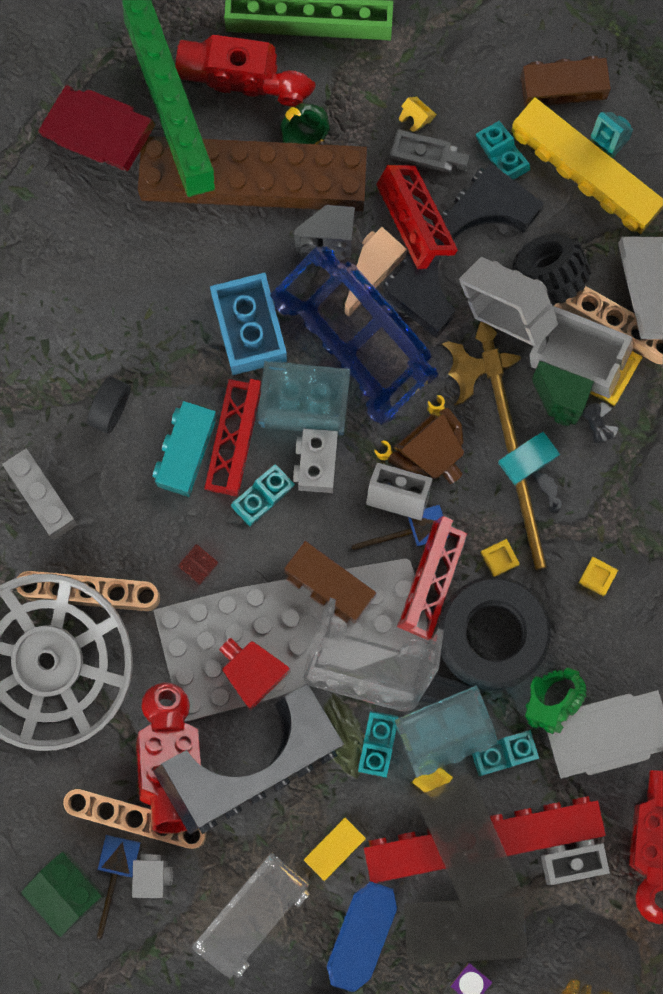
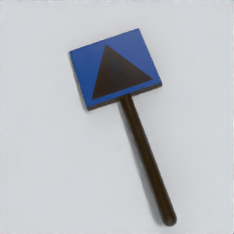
M436 505L426 508L421 521L407 517L411 527L409 529L353 544L351 549L357 550L409 534H413L417 547L426 545L433 522L443 516L441 507Z
M109 835L105 837L97 870L112 873L97 933L98 939H102L117 876L133 877V860H137L140 842Z

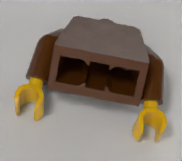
M437 395L436 400L441 405L435 407L428 401V411L431 415L394 446L396 451L393 452L392 447L387 441H381L388 448L387 452L380 454L375 449L374 452L380 460H388V463L395 468L433 479L438 478L442 474L448 483L452 484L463 475L455 464L464 455L462 449L464 443L462 424L449 408H444V397Z

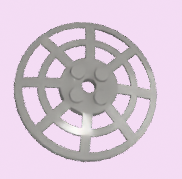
M32 574L15 578L0 585V597L3 598L11 610L0 621V638L5 629L15 619H17L25 632L15 645L0 642V654L11 657L13 671L12 675L0 681V701L17 715L26 718L21 735L15 734L0 725V739L20 748L37 751L59 750L88 740L102 730L116 715L125 700L131 683L133 670L132 647L122 618L112 604L97 590L84 582L68 576ZM32 583H59L57 600H36L21 605L12 591L15 588ZM71 587L79 589L94 598L108 612L110 617L96 625L85 612L74 605L68 604ZM40 608L54 609L51 625L35 627L27 612ZM66 612L78 618L89 630L74 638L72 634L63 629ZM116 627L124 648L125 668L123 676L107 671L108 652L102 635ZM94 640L99 652V668L83 664L81 648ZM43 653H50L54 657L55 663L51 669L41 666L40 656ZM79 676L96 680L90 692L82 701L78 702L71 686L77 681ZM104 683L119 687L118 695L110 709L98 722L90 726L83 710L96 699ZM20 684L25 690L32 693L29 709L15 702L6 691ZM61 694L68 708L56 713L40 712L44 697ZM73 717L80 732L74 736L58 740L32 739L37 721L57 722Z

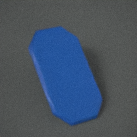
M370 881L354 893L327 963L332 986L355 992L371 979L397 911L392 888Z

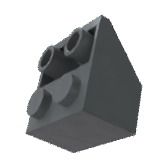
M325 205L295 229V252L300 253L304 257H316L317 254L328 255L330 259L343 260L345 257H351L355 207Z

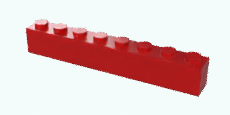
M589 796L572 799L573 806L561 808L560 802L543 805V812L533 814L531 808L514 811V818L504 820L502 814L485 817L486 823L474 825L473 820L456 823L457 829L445 831L444 826L427 829L428 835L416 837L415 832L398 835L399 841L387 843L386 837L368 841L369 847L363 848L369 879L374 883L606 836L598 800L590 802Z

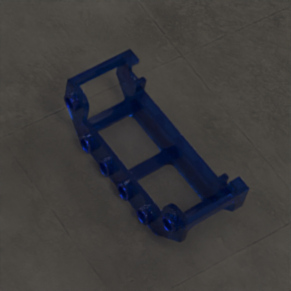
M327 246L314 248L270 294V297L275 301L274 305L280 313L284 315L300 314L305 320L306 328L319 336L323 341L322 345L325 350L335 355L341 362L340 365L344 372L357 380L360 390L366 396L371 397L366 402L367 414L370 418L381 425L390 422L395 418L394 414L423 386L430 384L439 376L437 369L427 363L432 358L430 350L354 264L349 261L341 264L334 256V251ZM313 262L316 267L324 268L331 277L308 301H302L285 289ZM342 282L374 317L347 344L338 337L318 313V307ZM381 327L410 359L407 362L409 367L386 389L377 382L356 357L357 351ZM413 377L417 383L392 407L390 403L392 395Z

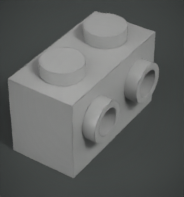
M303 429V436L297 437L296 454H301L300 465H294L293 482H299V491L333 493L338 431Z
M377 463L369 483L366 505L421 521L429 500L433 478Z
M594 839L576 842L577 848L565 850V845L547 848L548 854L541 855L547 885L609 874L604 844H595Z
M141 854L140 861L133 860L132 898H166L167 887L173 885V867H168V861H161V855Z

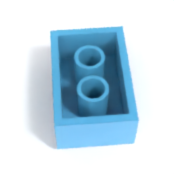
M265 272L210 286L232 376L287 362V352Z

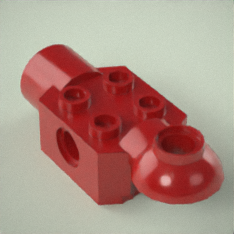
M212 35L203 42L179 41L175 66L180 80L206 83L209 87L215 88V90L222 93L238 91L250 97L258 95L278 96L279 103L290 107L303 103V100L308 98L316 88L315 82L301 72L288 70L276 74V47L269 42Z
M163 682L149 688L142 698L141 707L143 714L151 724L138 732L136 742L139 799L141 802L151 806L153 831L174 834L185 832L187 829L153 771L163 762L185 750L200 765L201 760L198 729L184 722L190 710L188 695L176 684ZM169 699L173 702V705L164 706L159 701Z
M650 770L647 801L634 806L629 866L643 876H646V879L638 886L636 906L645 919L655 924H663V908H659L655 903V895L657 892L663 891V771Z

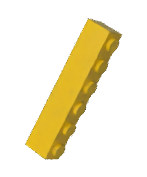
M534 97L514 120L511 132L519 143L523 145L528 144L535 150L538 158L553 164L557 172L565 179H572L578 184V188L582 193L597 199L606 212L616 214L622 219L623 225L629 230H636L639 234H642L663 209V198L537 98Z

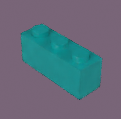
M183 401L181 408L176 407L171 420V424L174 425L172 434L166 435L162 446V451H165L162 462L157 461L152 475L153 478H156L155 483L157 487L190 497L217 420L216 411Z

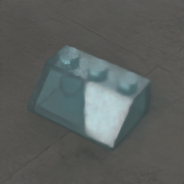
M264 361L258 410V427L303 431V429L338 431V435H344L350 369Z
M477 685L394 720L403 750L416 778L421 775L432 774L438 768L447 764L458 763L466 756L486 751L492 745L498 743L492 721Z

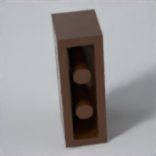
M588 56L577 61L559 59L554 63L543 64L541 61H535L523 66L521 73L525 108L534 97L546 106L607 100L611 90L607 58H598L597 56Z
M304 541L284 568L285 574L288 575L286 580L297 589H301L302 586L311 592L309 597L323 607L327 603L335 609L333 614L346 624L349 621L356 624L376 597L377 592L306 541Z

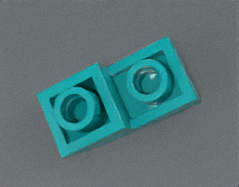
M500 121L476 133V138L491 163L514 180L530 171L529 162L517 149L514 138Z
M542 432L500 459L498 464L512 483L517 485L535 471H539L560 456V453L546 434Z
M275 464L255 480L248 490L234 500L231 507L251 527L278 503L295 484Z
M370 711L358 772L387 778L399 716Z
M531 730L470 748L479 777L539 759Z

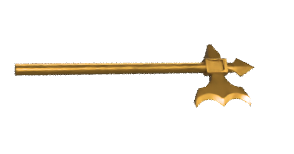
M480 321L475 339L483 344V358L476 359L469 356L461 344L449 341L442 343L453 356V365L448 375L453 377L460 387V396L455 405L463 404L474 395L473 387L475 381L481 375L487 374V379H491L509 454L518 448L502 376H504L505 369H509L521 360V356L509 353L500 354L499 349H495L493 341L497 332L490 325ZM525 478L516 485V490L535 570H541L547 567Z

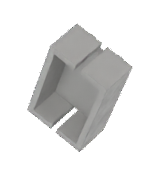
M480 257L459 278L465 296L469 298L468 303L474 318L534 347H537L558 325L554 314L555 309L547 295V288L538 279L533 280L517 270H510L497 261L492 262L483 257Z
M553 306L558 325L537 347L533 346L529 355L531 367L536 369L539 361L588 378L594 381L591 388L592 392L610 398L620 378V370L623 371L633 350V337Z

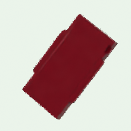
M65 85L38 132L43 137L55 141L61 147L128 172L156 124L151 118L134 112L132 106L92 90H86L85 92L81 90L75 91L71 86Z

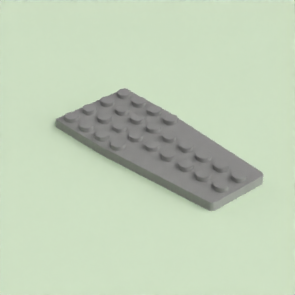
M399 559L345 569L377 592L376 597L356 624L351 621L348 624L344 623L333 614L335 609L327 603L324 607L319 605L309 597L311 595L309 590L303 586L301 589H297L286 579L239 587L154 609L171 683L181 687L189 698L190 710L184 722L187 723L247 707L222 671L230 661L219 651V648L231 637L242 649L249 642L254 641L286 664L291 670L259 703L289 694L307 683L309 686L429 644L431 639L426 640L397 627L415 577L411 561ZM423 610L416 627L426 630L428 622Z

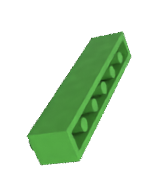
M226 0L225 27L226 32L391 41L393 1Z

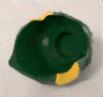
M300 103L295 107H291L286 112L281 123L282 143L319 144L323 142L325 136L328 135V131H330L328 113L324 108L314 104Z

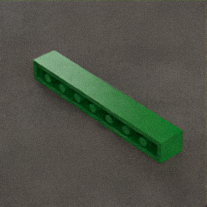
M122 0L124 22L186 195L190 197L215 190L214 170L152 1Z

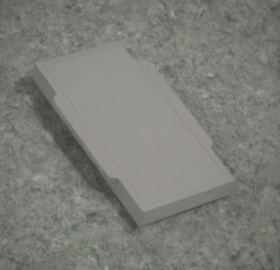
M621 237L618 245L640 338L663 339V237Z
M658 690L635 697L632 694H625L581 706L573 716L569 715L567 721L561 723L564 728L560 734L547 732L560 779L584 772L587 775H593L648 760L650 754L663 751V704Z

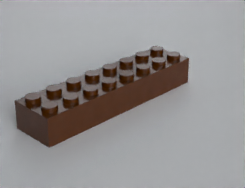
M149 136L140 151L138 192L141 201L321 209L325 205L355 207V211L364 212L367 147L202 139L214 170L215 190L190 197L186 195L166 137Z

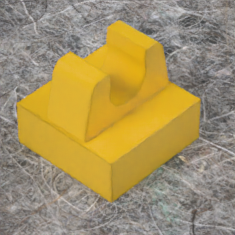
M408 97L401 106L403 110L399 116V121L405 122L408 117H413L414 124L410 130L415 132L419 131L424 125L431 123L437 114L418 97Z

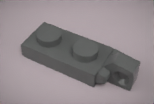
M397 130L390 159L442 172H451L452 168L467 171L470 155L457 152V147L452 146L451 142Z

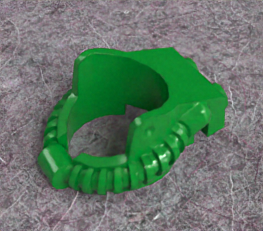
M567 667L564 671L559 670L557 672L555 670L553 673L549 672L548 675H543V678L538 676L533 678L530 701L526 703L527 711L525 714L530 726L534 728L540 726L551 734H554V732L561 733L564 728L561 723L567 721L569 715L573 716L582 706V702L585 701L584 698H586V684L582 677L579 676V671ZM565 679L574 683L575 689L570 688L565 699L559 704L553 706L544 705L545 694L552 684Z

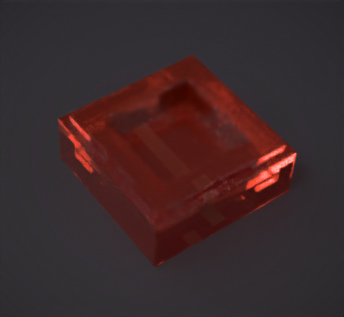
M196 544L179 563L178 567L201 585L217 567L219 562Z

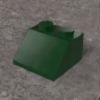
M539 361L532 377V382L548 415L554 417V421L564 426L576 425L583 413L594 381Z
M64 851L46 865L21 892L59 937H62L105 897L73 858Z

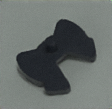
M604 402L591 404L582 413V416L589 421L590 428L594 431L593 440L595 443H603L614 438L618 431V427L604 425L602 417L612 410V407Z

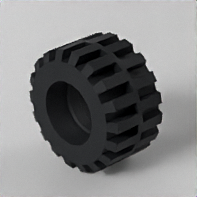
M561 232L546 233L539 238L532 239L530 243H526L522 247V250L517 252L516 258L512 263L513 270H517L533 280L538 279L546 286L547 295L553 306L556 303L561 304L566 302L567 299L575 297L576 293L582 291L585 288L584 284L590 280L591 268L580 242L574 235L571 236L567 232L562 234Z

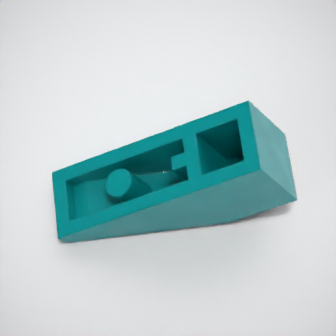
M601 112L597 117L589 140L611 158H614L629 141L634 129L631 128L630 123L624 117H617L612 112Z

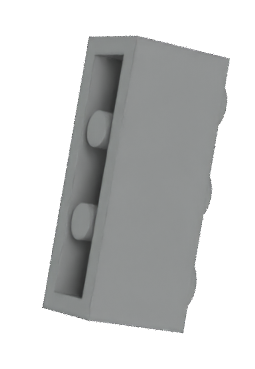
M27 448L2 464L53 540H56L78 525Z

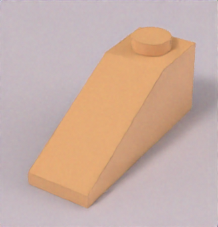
M383 227L376 233L371 231L362 242L364 246L362 247L345 303V314L348 317L406 257L407 249Z

